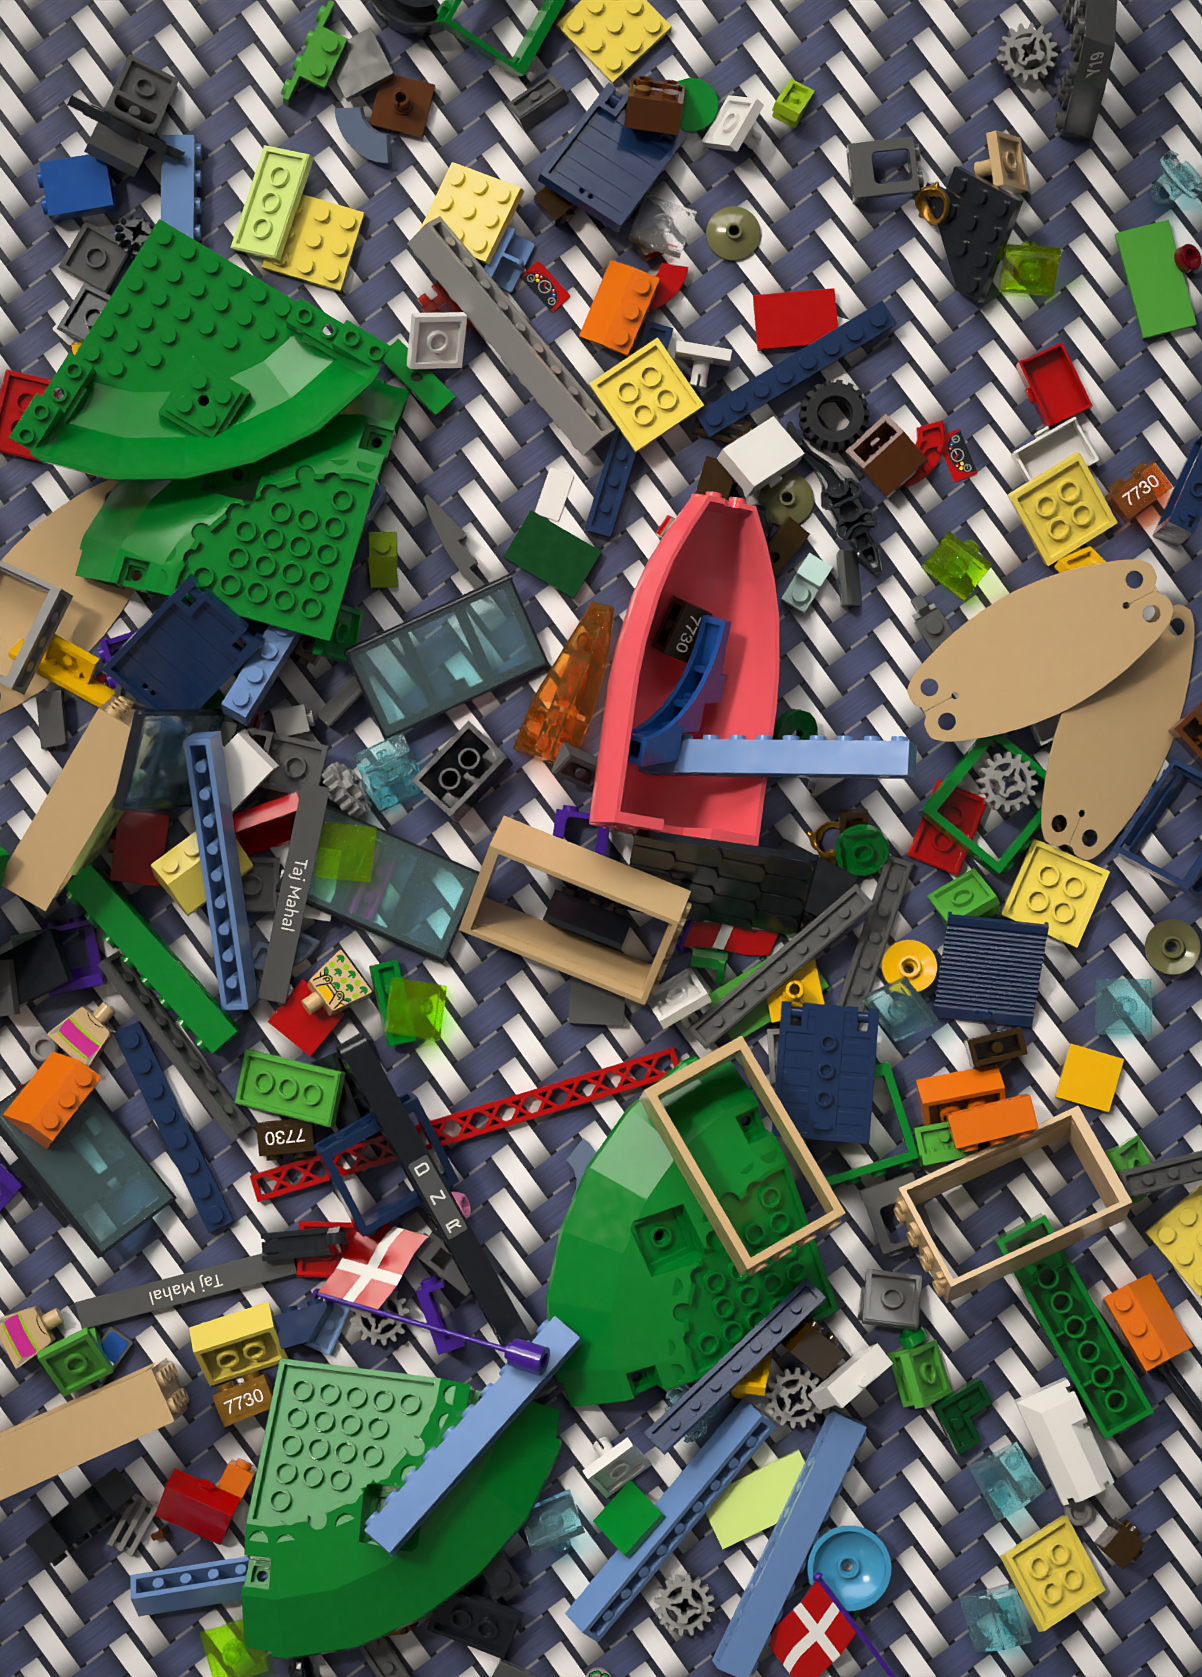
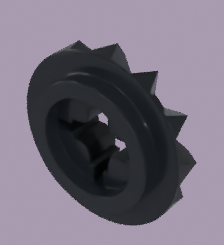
M133 214L127 219L122 217L120 223L115 228L114 236L116 243L125 252L137 255L153 230L154 222L147 221L144 216L141 218L134 217ZM139 228L141 235L133 241V232Z

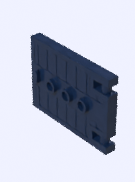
M608 82L540 172L537 181L614 231L619 232L685 143L688 133L682 129L679 130V135L625 128L628 94L620 98L614 94L617 87ZM607 103L611 104V105L614 106L615 108H614V109L611 108L610 106L607 105ZM662 138L670 142V144H667L664 141H662Z
M192 574L181 583L102 668L104 672L147 709H200L265 640L259 633L253 637L247 631L249 624L211 590L206 588L202 592L196 586L198 579ZM187 593L195 600L193 603L185 598ZM238 638L245 644L243 648L235 642ZM168 720L167 726L177 733L184 725L185 720Z
M781 1001L775 1093L802 1139L869 1144L879 1009L869 1008L868 1012L858 1011L859 1007L802 1003V1007L792 1006V1002ZM791 1017L801 1018V1025L791 1026ZM857 1022L868 1023L867 1032L857 1031ZM772 1121L771 1132L776 1137H782Z

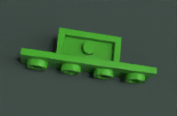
M329 0L326 7L321 6L315 19L319 23L315 31L310 30L305 39L304 45L307 48L304 55L297 56L292 68L296 72L292 80L287 79L281 90V94L284 95L283 103L286 106L290 105L301 79L325 90L348 42V38L326 28L335 9L334 2Z

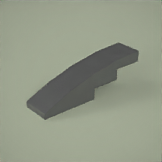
M427 494L424 497V501L434 529L446 553L473 590L485 585L472 572L478 565L477 560L460 544L467 537L466 533Z

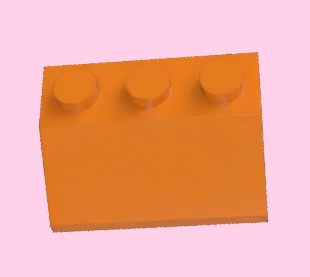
M610 260L579 337L629 357L661 283L660 278L637 268Z
M53 1051L2 1116L44 1148L48 1149L102 1077L80 1060Z
M998 1064L916 1080L923 1126L947 1122L945 1116L947 1113L1006 1099L1005 1086Z
M1028 1094L945 1114L954 1147L956 1149L961 1148L962 1152L979 1149L978 1143L989 1141L990 1146L1006 1142V1136L1016 1134L1017 1139L1034 1135L1033 1130L1039 1128L1032 1099Z
M1151 1273L1103 1298L1104 1305L1144 1374L1193 1347Z

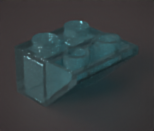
M402 732L352 756L380 813L422 793L412 782V779L421 770Z
M1017 1441L967 1467L997 1522L1022 1509L1043 1492Z
M1012 1582L959 1597L975 1653L1007 1650L1032 1642L1018 1592Z

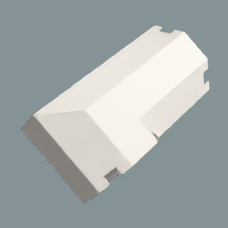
M1065 1377L1014 1400L1063 1506L1069 1504L1067 1500L1069 1498H1073L1075 1503L1080 1502L1105 1490V1482L1109 1485L1114 1483L1090 1426L1086 1424L1088 1421L1075 1392H1070L1068 1388L1070 1383Z

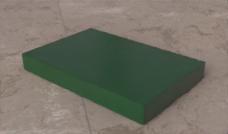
M530 510L503 558L570 598L575 599L602 551Z

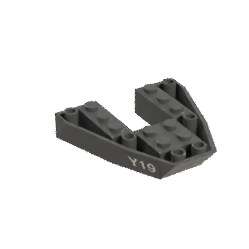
M1065 0V4H1062L1061 21H1065V30H1073V34L1070 35L1069 51H1073V62H1069L1068 69H1065L1064 77H1061V83L1057 86L1056 101H1061L1060 112H1056L1055 128H1059V137L1092 139L1115 48L1117 0Z

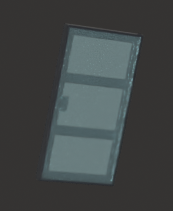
M510 574L343 650L344 656L351 666L384 740L549 664Z
M135 710L112 808L120 811L193 807L183 741L193 733L220 731L225 716L223 710Z
M327 805L306 905L444 964L461 925L480 872ZM283 875L280 879L279 884L276 885L275 892L280 893Z
M26 1082L0 1101V1136L99 1259L174 1202L177 1197L93 1092L87 1097L48 1149L5 1119L2 1115L27 1085L28 1082Z

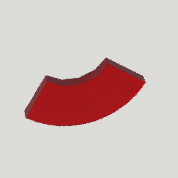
M661 263L659 271L655 275L660 278L661 283L649 312L659 309L678 294L687 277L688 267Z
M943 420L916 428L917 440L915 445L928 462L904 483L905 489L926 478L938 463L945 443Z

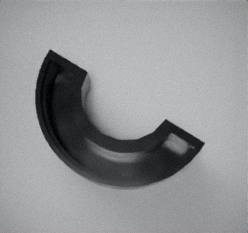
M369 0L378 17L398 32L412 36H429L445 31V29L435 23L439 16L437 10L440 6L437 0Z
M114 1467L32 1533L26 1541L45 1566L52 1563L55 1567L68 1556L65 1551L73 1544L79 1547L90 1538L87 1533L95 1526L101 1529L112 1520L111 1513L118 1508L123 1512L133 1504L135 1500L132 1497L136 1492L118 1469Z

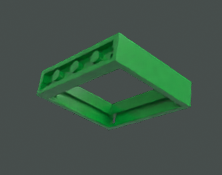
M444 0L437 10L439 16L435 23L513 77L524 76L566 0L544 1L512 60H509L451 20L462 0Z
M1002 734L977 738L918 811L923 818L993 876L1001 872L1005 874L1015 862L1012 860L1014 855L1018 851L1022 853L1032 840L1029 837L1034 830L1039 832L1042 829V806L998 861L938 813L937 810L992 741L1005 752H1011L1012 758L1018 754L1022 755L1021 763L1030 761L1031 763L1027 769L1029 771L1036 770L1034 776L1045 784L1046 770Z
M887 1061L875 1065L874 1078L884 1076L908 1152L825 1177L832 1190L835 1189L834 1184L844 1181L846 1186L860 1182V1176L871 1173L872 1177L888 1173V1167L897 1165L898 1169L914 1165L913 1159L919 1158L890 1064ZM803 1139V1141L805 1142V1144H806V1146H807V1148H808L806 1139Z

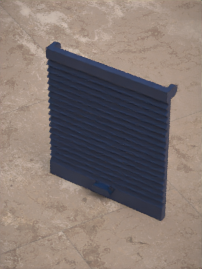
M948 912L933 1017L1032 1028L1049 923L1039 924L954 915L952 912Z

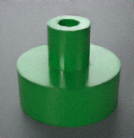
M918 1325L917 1331L902 1329L903 1333L898 1337V1340L903 1349L906 1350L915 1347L925 1340L927 1333L922 1325Z

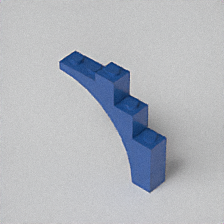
M702 615L693 651L674 690L658 711L647 721L632 729L627 762L642 767L677 761L682 733L700 731L704 705L721 702L723 698L727 675L722 673L731 621L711 615Z

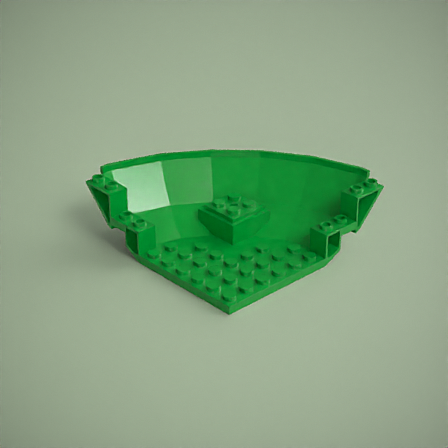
M159 219L76 354L74 355L69 352L42 396L37 393L35 394L9 438L31 450L30 455L44 463L113 481L188 480L255 464L318 433L374 383L380 373L378 367L391 346L348 320L344 324L302 298H299L296 302ZM326 326H331L334 329L331 335L323 333V329ZM63 390V398L56 399L54 397L55 392ZM201 396L209 398V403L206 406H201L198 403Z
M376 378L370 387L318 433L255 464L188 480L118 481L83 535L79 548L82 550L75 576L120 589L127 587L167 599L192 574L198 579L196 586L202 592L208 588L240 617L331 642L376 486L379 487L391 443L393 439L397 438L410 391L385 384V380ZM380 439L382 446L374 448L372 446L373 440ZM234 471H242V479L235 480L233 478ZM136 571L142 574L141 579L138 581L132 579V574ZM188 593L186 594L185 598L193 603L195 600Z
M691 1056L681 1061L659 1081L699 1059L696 1056ZM731 1060L660 1100L750 1257L755 1256L809 1225L788 1161L774 1133L765 1130L758 1109L759 1104ZM639 1098L626 1109L588 1163L559 1230L546 1295V1311L549 1321L556 1316L581 1339V1345L553 1375L557 1383L563 1384L571 1407L627 1401L634 1399V1395L655 1385L665 1390L702 1378L806 1278L826 1297V1301L806 1321L808 1322L810 1318L818 1321L838 1311L814 1239L801 1248H798L796 1244L791 1246L793 1251L776 1262L772 1258L767 1260L768 1265L752 1276L748 1272L743 1275L739 1274ZM747 1116V1122L742 1125V1118ZM661 1230L662 1237L659 1240H655V1232ZM639 1371V1376L636 1379H632L633 1373Z
M280 1358L246 1522L244 1555L249 1558L245 1584L242 1586L241 1592L245 1648L270 1651L273 1658L284 1660L358 1649L427 1617L481 1576L528 1521L560 1455L562 1441L556 1438L560 1410L530 1401L397 1553L391 1557L364 1531L367 1527L365 1525L366 1521L375 1511L378 1513L382 1511L387 1505L385 1503L386 1498L395 1489L399 1491L406 1484L404 1479L412 1469L416 1468L418 1470L425 1462L423 1460L425 1454L432 1447L438 1448L444 1441L442 1438L449 1427L452 1425L456 1427L463 1420L461 1417L462 1413L470 1404L475 1406L482 1398L480 1396L482 1391L474 1390L469 1384L442 1378ZM262 1573H267V1579L264 1582H260L259 1576Z

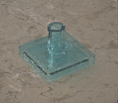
M906 976L866 994L862 1000L868 1008L879 1009V1022L894 1042L935 1025L938 1020L937 1016L921 997L922 991L917 992Z
M1095 979V1034H1152V979Z
M570 1489L536 1503L528 1521L523 1525L533 1555L552 1546L557 1551H564L570 1547L571 1538L585 1533Z

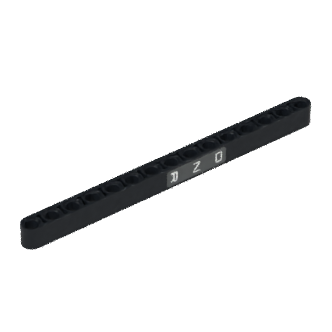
M358 1033L336 1046L343 1064L499 1344L506 1347L515 1338L532 1342L531 1335L362 1033ZM553 1376L532 1399L533 1402L537 1403L559 1389Z

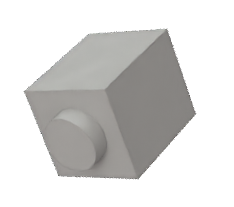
M305 704L272 711L277 734L297 737L312 733L311 726H315L312 710H307Z

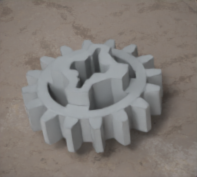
M1030 22L1028 29H1025L1023 24L1020 23L1017 27V32L1010 28L1008 30L1009 38L1002 37L1001 43L1004 46H1000L997 53L1004 56L999 59L998 63L1006 64L1003 71L1004 74L1010 71L1013 73L1011 80L1015 81L1019 76L1022 77V84H1025L1028 78H1031L1032 82L1036 83L1038 75L1045 79L1048 75L1046 69L1053 70L1055 64L1052 61L1057 59L1058 53L1052 51L1056 48L1057 42H1049L1052 33L1044 35L1042 33L1044 26L1041 25L1038 30H1035L1033 23ZM1022 37H1031V38H1028V39H1025V40L1019 39V38H1022ZM1039 42L1043 45L1045 52L1041 51ZM1033 45L1032 53L1029 57H1026L1025 61H1022L1024 53ZM1010 54L1015 57L1016 65L1012 61ZM1032 66L1036 68L1032 70H1025V68H1029Z
M1006 752L1002 759L999 753L995 754L994 762L990 759L984 761L987 769L980 768L978 770L983 775V778L976 780L977 784L983 786L978 791V794H985L987 796L983 801L984 804L993 802L992 810L995 811L1002 806L1003 813H1007L1011 806L1014 811L1020 810L1019 803L1026 806L1029 804V800L1026 797L1035 796L1036 793L1031 790V787L1038 785V782L1031 780V776L1036 774V770L1029 771L1027 769L1031 763L1030 761L1020 762L1022 755L1018 754L1012 759L1011 752ZM1008 764L1003 772L994 770L998 765ZM1019 771L1021 772V774H1022V776H1023L1024 782L1021 781V778H1020V776H1019ZM1009 776L1008 782L1012 786L1005 788V782L1002 779ZM990 783L993 784L995 793L991 790ZM1010 793L1019 794V797L1015 800H1006Z
M333 762L323 770L322 776L325 779L323 783L330 788L329 798L338 804L342 811H347L349 816L354 815L355 818H358L371 810L372 803L369 801L371 797L365 792L367 786L363 779L354 774L352 769H347L345 764L340 765L339 762Z
M396 1289L383 1305V1311L404 1316V1314L410 1312V1308H403L402 1304L407 1299L406 1297L398 1299L399 1290ZM389 1299L395 1303L398 1313L392 1311L388 1305ZM350 1308L351 1311L356 1313V1316L350 1318V1322H357L358 1324L354 1332L362 1331L361 1340L363 1341L368 1336L371 1337V1345H375L377 1339H381L382 1344L386 1345L388 1337L395 1342L397 1340L396 1332L404 1334L406 1331L401 1325L407 1323L385 1317L377 1327L376 1315L357 1308ZM362 1316L368 1318L372 1325L371 1330L365 1326ZM388 1323L396 1324L392 1330L381 1333L382 1328Z
M799 1367L795 1368L794 1373H790L788 1368H784V1376L775 1373L776 1383L768 1382L772 1392L765 1393V1397L771 1399L766 1404L767 1409H775L771 1417L774 1419L780 1416V1425L783 1426L786 1421H790V1426L794 1429L796 1422H800L804 1428L806 1427V1419L809 1418L812 1422L816 1421L813 1415L814 1412L821 1414L823 1412L817 1408L805 1393L808 1384L812 1390L816 1388L815 1385L818 1383L819 1378L816 1376L810 1379L811 1372L808 1369L804 1374H800ZM798 1379L793 1385H783L788 1380ZM800 1390L799 1396L802 1400L800 1402L795 1401L790 1405L791 1399L788 1395L790 1393L795 1394ZM777 1394L781 1396L785 1402L782 1410L778 1407L777 1404ZM797 1410H807L804 1414L792 1416Z
M690 1573L686 1574L685 1579H681L679 1574H675L674 1582H671L668 1578L665 1579L666 1589L658 1587V1592L662 1596L654 1598V1603L661 1605V1607L655 1609L656 1615H663L659 1620L660 1624L663 1625L668 1622V1631L671 1633L674 1628H677L679 1636H682L684 1630L687 1629L690 1635H694L693 1628L696 1626L702 1631L704 1629L702 1621H711V1617L707 1612L715 1610L713 1605L708 1604V1602L714 1600L713 1594L706 1595L709 1585L705 1584L701 1587V1578L699 1576L694 1581H691ZM681 1587V1591L674 1596L669 1595L674 1589ZM692 1588L701 1595L703 1601L695 1599L692 1595ZM685 1598L688 1599V1603L692 1606H687L686 1610H681L680 1605L677 1603H682ZM666 1608L676 1613L677 1621L668 1614ZM693 1614H700L696 1619L688 1622V1618Z

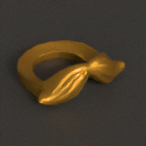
M938 181L933 185L922 188L915 201L916 208L919 211L918 216L920 218L923 216L930 225H939L947 219L950 201L948 195L940 188ZM925 196L942 198L944 211L940 218H934L931 208L924 201Z
M828 821L814 832L809 831L807 834L810 845L818 851L819 856L836 865L834 850L821 851L819 849V841L822 839L823 832L831 827L839 829L838 822Z

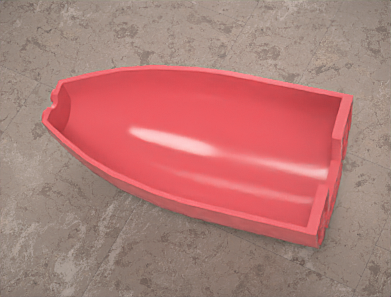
M706 492L705 495L691 494V498L665 532L640 576L627 608L609 675L589 816L590 825L634 835L639 829L758 846L767 777L647 776L639 772L638 765L627 762L632 729L647 721L660 709L674 690L687 663L663 654L651 646L674 596L711 612L714 617L731 621L722 673L727 675L722 701L704 705L700 731L682 734L692 735L693 739H703V735H718L720 739H729L730 735L746 736V740H756V735L773 736L779 684L778 602L770 555L756 506L745 504L746 499L730 497L728 501L722 498V494L718 492Z

